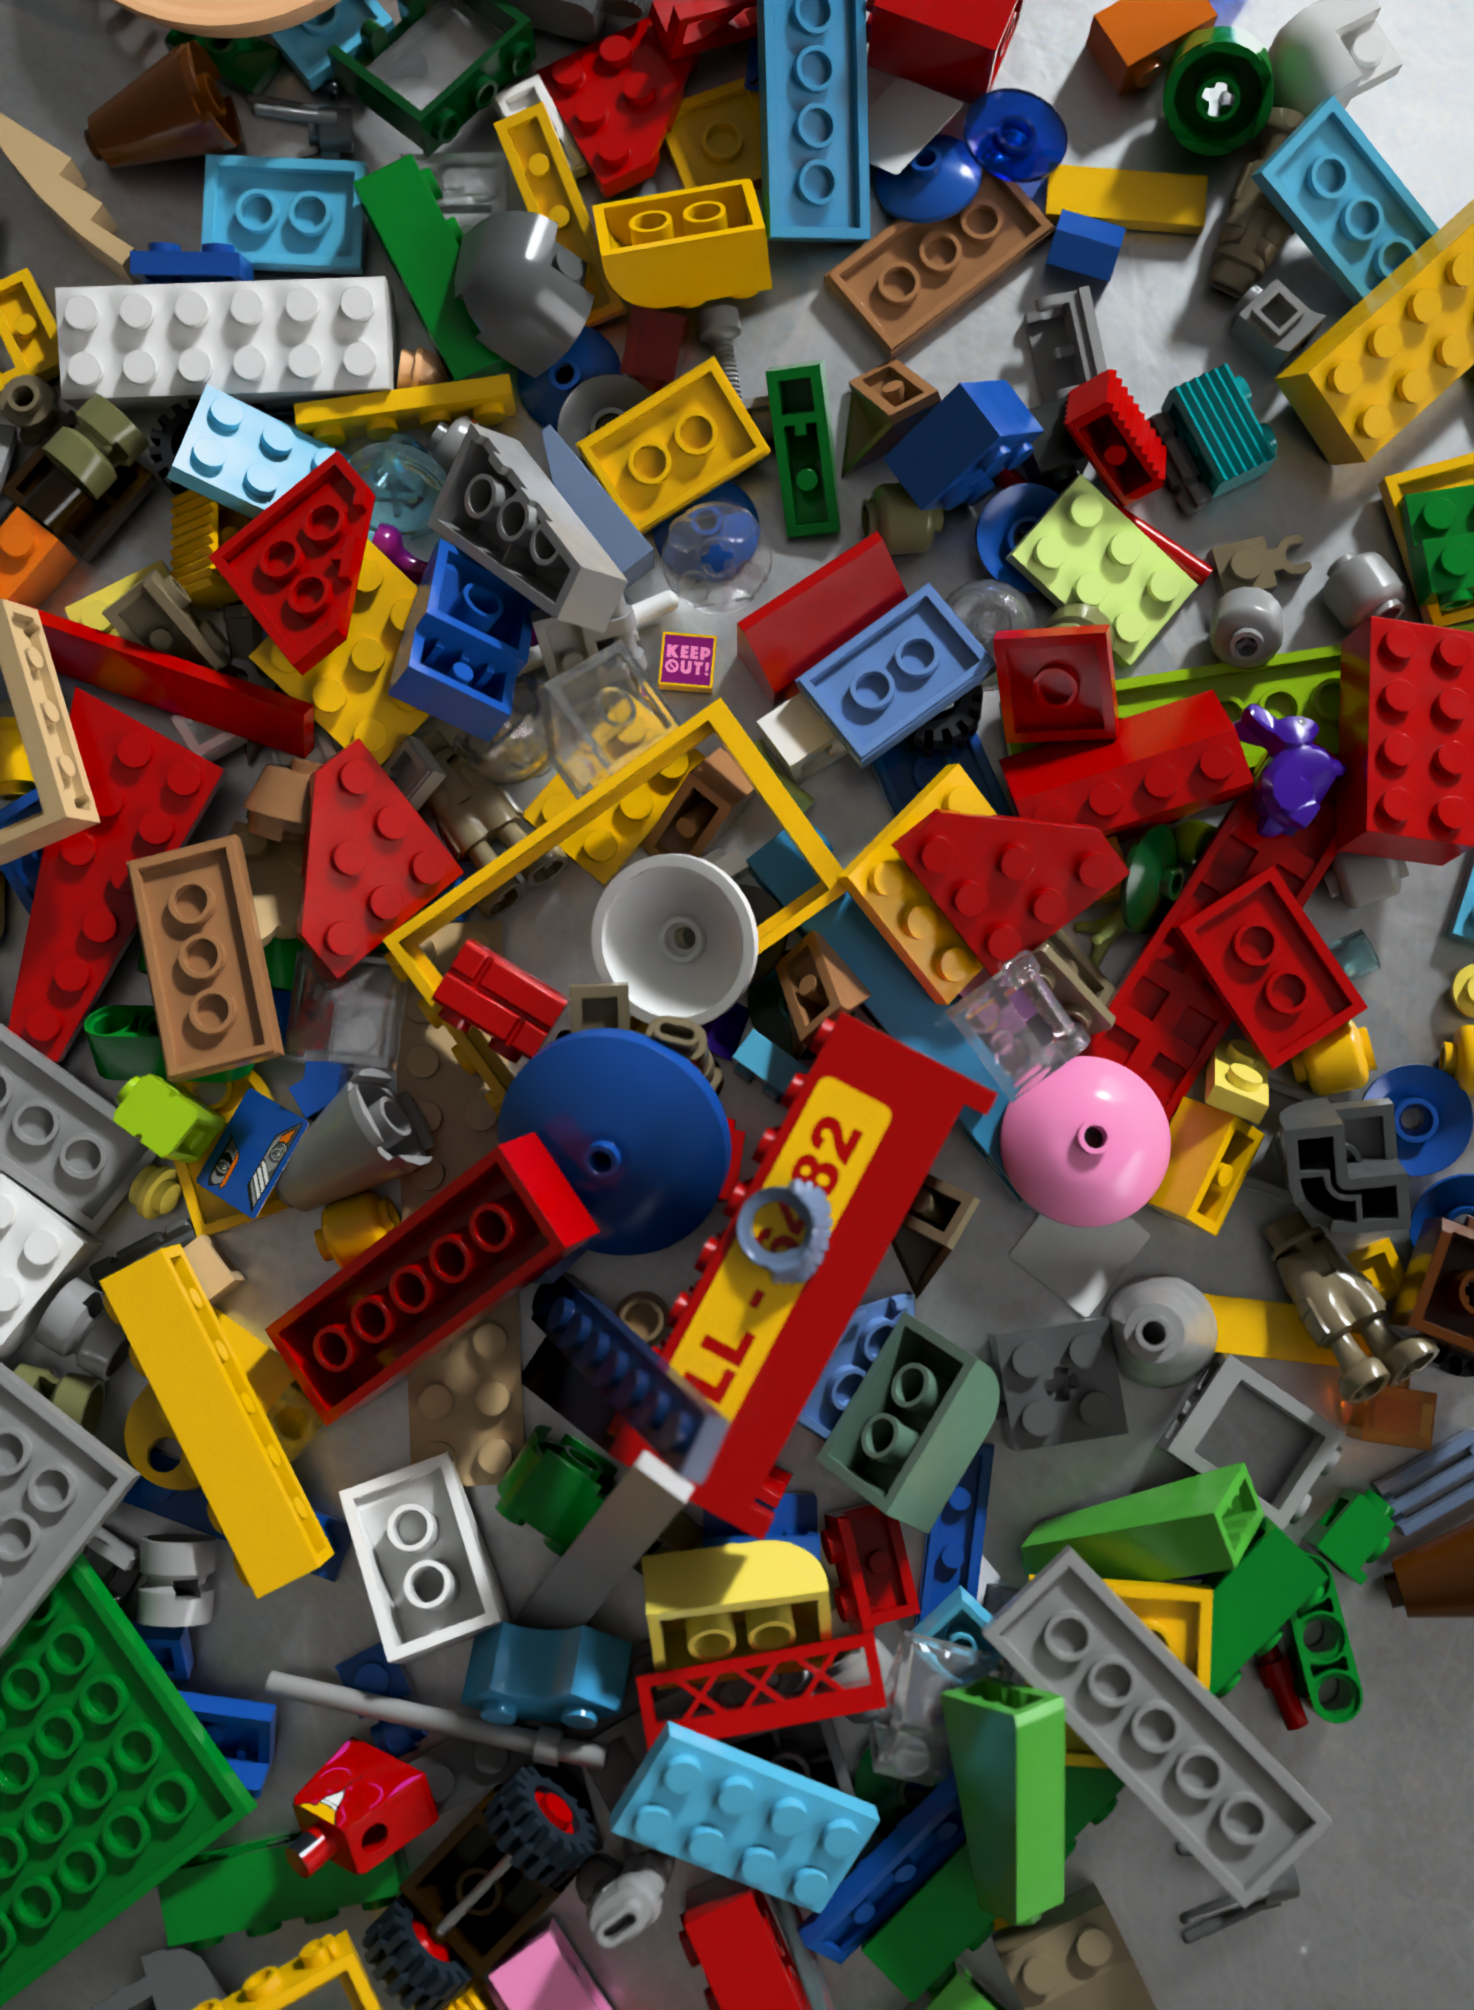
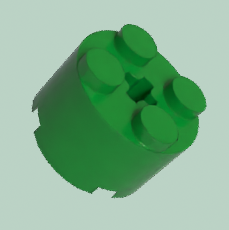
M1216 26L1193 32L1172 56L1164 80L1163 111L1166 121L1177 140L1184 147L1195 153L1219 156L1230 153L1247 141H1251L1266 125L1274 100L1272 66L1266 48L1250 33L1236 27ZM1216 83L1227 84V91H1222L1219 99L1210 98V88H1214Z
M538 1425L497 1485L500 1499L495 1508L508 1521L519 1526H524L527 1523L545 1535L543 1538L544 1544L552 1552L562 1557L616 1487L617 1483L613 1480V1477L618 1469L604 1456L577 1438L565 1433L561 1441L558 1442L546 1437L552 1427Z

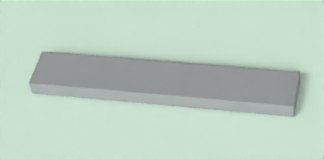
M643 1450L511 1624L542 1630H562L585 1625L684 1506L695 1487L687 1480L678 1477L671 1468L648 1451Z

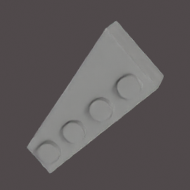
M470 423L426 525L556 620L604 633L628 580L519 440Z

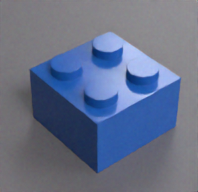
M1006 380L960 382L883 460L921 511L943 507L948 511L961 504H968L971 507L982 501L994 490L995 485L992 480L1005 468L1008 471L1016 468L1034 452L1031 444L1044 432V429Z

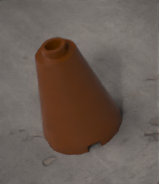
M196 40L180 43L90 114L87 119L89 129L84 131V137L94 158L99 162L104 160L111 168H121L229 152L233 148L238 147L237 145L242 143V131L238 114L231 95L223 98L215 80L222 78L207 51Z
M1474 1519L1390 1560L1393 1572L1382 1575L1393 1609L1404 1606L1408 1618H1474Z

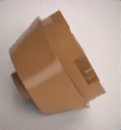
M292 758L291 766L266 764L242 805L247 809V831L281 842V838L304 843L305 832L308 831L311 798H308L310 775L323 764L298 758Z

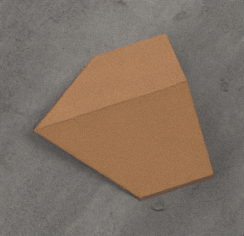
M896 358L848 382L851 389L841 479L886 456L941 401L937 389Z
M815 930L807 934L783 956L775 967L786 999L793 1058L797 1061L810 1051L811 1043L826 1017L836 1022L841 1011L850 1015L873 995L823 936Z

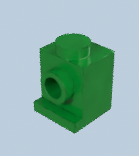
M1344 1487L1301 1540L1345 1578L1362 1585L1368 1576L1360 1568L1365 1562L1371 1564L1376 1561L1387 1549L1390 1543V1538L1387 1535L1396 1525L1390 1518L1396 1511L1369 1489L1362 1495L1359 1492Z

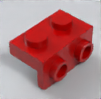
M870 1502L824 1514L827 1529L821 1530V1544L829 1565L835 1564L840 1587L834 1589V1600L841 1621L843 1623L849 1622L850 1629L856 1632L866 1633L875 1632L874 1626L920 1614L899 1520L884 1514Z

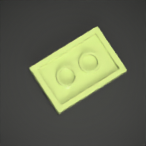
M1082 474L1073 478L1005 558L1058 608L1071 603H1081L1098 608L1105 614L1114 629L1113 660L1122 668L1132 665L1198 586L1191 577Z

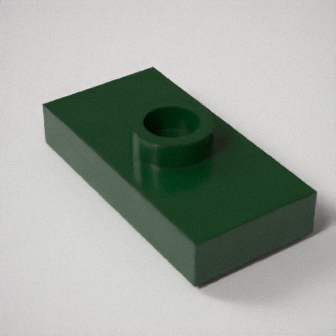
M171 29L164 39L168 51H171L180 43L196 40L207 51L222 76V78L217 80L244 96L248 94L261 95L284 62L279 49L257 36L226 39L212 38Z

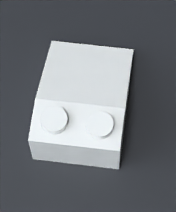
M449 1452L339 1492L388 1663L405 1664L472 1639L502 1621L511 1623L494 1566Z

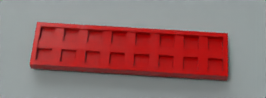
M1313 742V744H1315V745H1317V746H1319V747H1322V746L1319 745L1318 743ZM1325 749L1333 759L1338 760V756ZM1267 750L1251 773L1253 779L1269 757ZM1338 778L1334 780L1330 789L1319 803L1321 808L1308 827L1304 830L1298 828L1293 836L1280 833L1275 837L1263 838L1257 834L1256 823L1259 817L1252 806V787L1248 796L1234 800L1185 878L1181 895L1177 900L1170 902L1109 999L1106 1007L1116 1018L1112 1028L1086 1036L1074 1057L1091 1056L1108 1059L1119 1063L1137 1074L1148 1084L1159 1099L1168 1123L1176 1112L1183 1096H1186L1233 1021V1017L1174 928L1272 865H1274L1303 909L1338 853L1336 851ZM1089 1127V1129L1102 1136L1096 1128Z

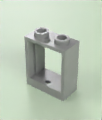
M1217 1352L1156 1446L1197 1475L1219 1469L1194 1451L1239 1382L1316 1434L1272 1504L1258 1496L1264 1515H1267L1284 1531L1288 1523L1292 1525L1297 1523L1307 1511L1312 1499L1308 1492L1318 1476H1326L1338 1463L1343 1451L1338 1445L1346 1433L1231 1354Z

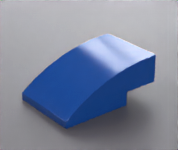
M440 538L433 549L406 622L391 676L388 695L482 740L490 742L511 716L516 677L528 663L533 627L530 612L535 611L536 604L462 550Z

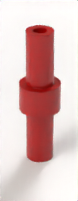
M1276 1644L1268 1653L1258 1656L1259 1661L1255 1663V1667L1263 1687L1271 1689L1286 1729L1293 1731L1305 1727L1309 1721L1292 1682L1296 1678V1674L1289 1656L1285 1652H1280L1278 1644Z

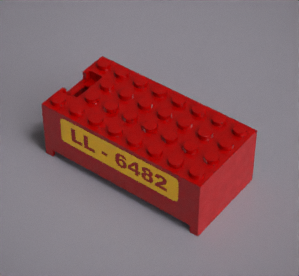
M841 1011L836 1022L826 1017L809 1048L818 1057L809 1074L797 1072L780 1103L781 1106L789 1109V1112L781 1126L768 1127L751 1158V1160L760 1164V1167L754 1178L745 1179L743 1183L739 1182L722 1213L724 1216L732 1219L727 1229L724 1228L715 1237L711 1236L705 1244L694 1266V1270L703 1274L699 1281L695 1282L693 1287L690 1285L686 1292L682 1291L665 1321L666 1325L674 1329L673 1332H669L665 1340L662 1338L657 1347L654 1345L652 1347L657 1354L731 1422L703 1485L687 1480L695 1487L688 1500L761 1541L773 1522L775 1513L754 1501L758 1498L777 1508L793 1474L774 1463L963 1105L965 1104L987 1116L999 1094ZM795 1179H801L804 1183L810 1181L813 1183L814 1188L819 1186L827 1196L826 1201H829L831 1206L829 1217L832 1218L833 1223L829 1228L831 1235L827 1238L829 1242L828 1250L824 1252L825 1257L822 1264L816 1266L817 1271L807 1281L803 1283L796 1282L794 1285L789 1283L782 1285L781 1282L774 1284L767 1269L752 1262L740 1246L737 1236V1221L740 1210L753 1194L764 1188L774 1186L786 1187L790 1181ZM773 1201L762 1206L756 1213L753 1220V1233L756 1241L762 1248L773 1253H783L789 1249L801 1246L806 1233V1223L797 1215L792 1207L783 1202ZM617 1411L607 1431L608 1434L616 1438L608 1456L631 1467L643 1450L667 1465Z

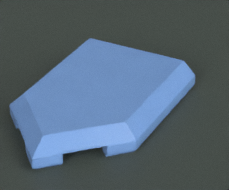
M907 1291L856 1308L796 1422L823 1441H827L902 1313L906 1312L914 1317L915 1306L914 1294Z

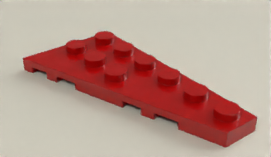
M76 686L69 718L101 823L43 848L8 1025L9 1030L55 1062H62L84 1025L85 1019L92 1011L138 930L126 862L185 847L228 773L223 768Z

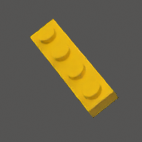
M543 101L493 123L528 212L541 214L557 222L556 242L588 263L584 288L594 294L595 297L590 315L584 326L592 328L626 313L622 298L613 290L604 274L598 237Z
M510 374L293 404L296 426L299 431L332 447L344 444L346 439L368 437L372 440H388L398 436L399 432L417 429L433 433L441 421L451 425L460 416L468 415L485 426L499 424L506 417L518 416Z

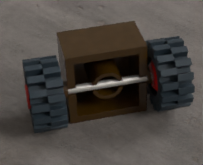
M528 1766L527 1769L522 1767L503 1787L501 1784L497 1785L398 1887L403 1893L366 1930V1936L363 1938L362 1947L368 1949L364 1954L366 1963L376 1966V1969L372 1972L375 1980L378 1982L383 1979L388 1985L384 1991L391 1998L397 1993L401 1997L400 2005L405 2009L409 2010L414 2004L415 2010H441L472 1978L471 1976L474 1973L481 1978L563 1893L580 1872L578 1867L595 1851L598 1840L594 1836L597 1834L595 1825L587 1822L591 1818L586 1809H579L576 1805L580 1801L574 1793L569 1796L564 1791L565 1784L559 1779L552 1782L549 1772L542 1769L538 1773L534 1766Z

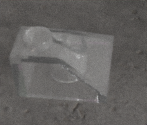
M621 639L539 687L547 758L577 800L682 725Z
M297 950L283 1061L303 1064L306 1061L337 1064L346 1068L361 1070L372 1067L383 1072L397 1073L408 981L402 983L393 973L385 959L373 957L362 958L339 979L332 980L309 951Z
M904 1630L885 1682L884 1691L887 1708L878 1709L877 1715L869 1728L873 1772L930 1787L943 1782L954 1769L940 1693L986 1675L1012 1682L1016 1669L1005 1658L999 1657L996 1654Z

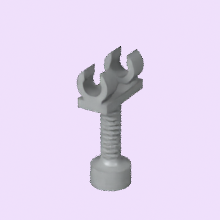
M717 305L700 311L696 315L700 340L705 343H711L713 356L727 376L767 445H775L769 396L741 399L742 395L732 340L741 334L738 309L731 305Z

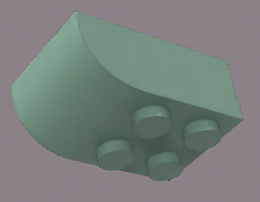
M903 1312L815 1460L884 1514L929 1534L993 1425L1000 1399L998 1379L994 1371L986 1363L910 1314Z

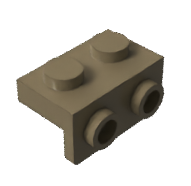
M154 569L102 612L104 617L126 640L216 671H220L227 664L229 655L224 650L229 646L227 640L210 620L206 619L203 623L198 620L187 607L192 602L190 596L171 575L164 579Z
M1062 929L1038 945L1031 953L1009 969L1021 982L1022 986L1054 1017L1058 1025L1068 1032L1074 1040L1112 1028L1116 1018L1107 1009L1106 1005L1115 987Z

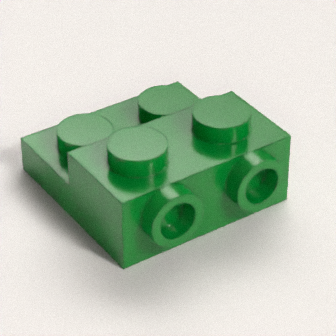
M1474 485L1404 495L1398 502L1418 607L1438 604L1440 610H1452L1471 604L1474 601Z

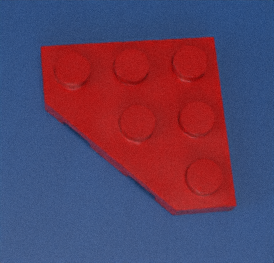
M650 17L640 20L535 71L536 75L539 74L586 167L605 199L654 175L660 160L659 150L666 132H671L684 99V86L690 72H695L701 57L699 52L669 61Z
M338 450L208 556L288 661L302 676L347 640L376 498L372 490Z
M359 738L353 740L310 775L308 798L311 799L308 831L305 832L301 871V878L304 879L301 912H298L296 936L332 980L339 979L383 942L384 938L397 930L464 873Z
M936 808L891 844L892 848L988 975L994 980L1007 972L1038 945L1046 941L1131 873L1101 830L1089 824H1063L1044 822L1032 818L994 814L987 816Z

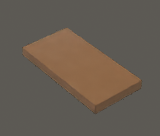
M989 150L979 157L982 170L980 188L974 199L962 211L950 218L934 223L919 224L897 219L824 275V285L888 361L899 356L1054 236L1056 228Z
M233 834L126 862L167 1081L178 1083L285 1056L242 839Z

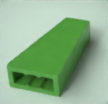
M1245 1462L1236 1463L1041 1521L1020 1547L1022 1551V1565L1027 1577L1028 1574L1037 1575L1055 1556L1069 1545L1101 1579L1157 1582L1235 1569L1265 1515Z
M986 1675L940 1693L979 1909L1006 1920L1010 1925L1023 1926L1038 1921L1042 1916V1912L1064 1902L1065 1704L1062 1695Z

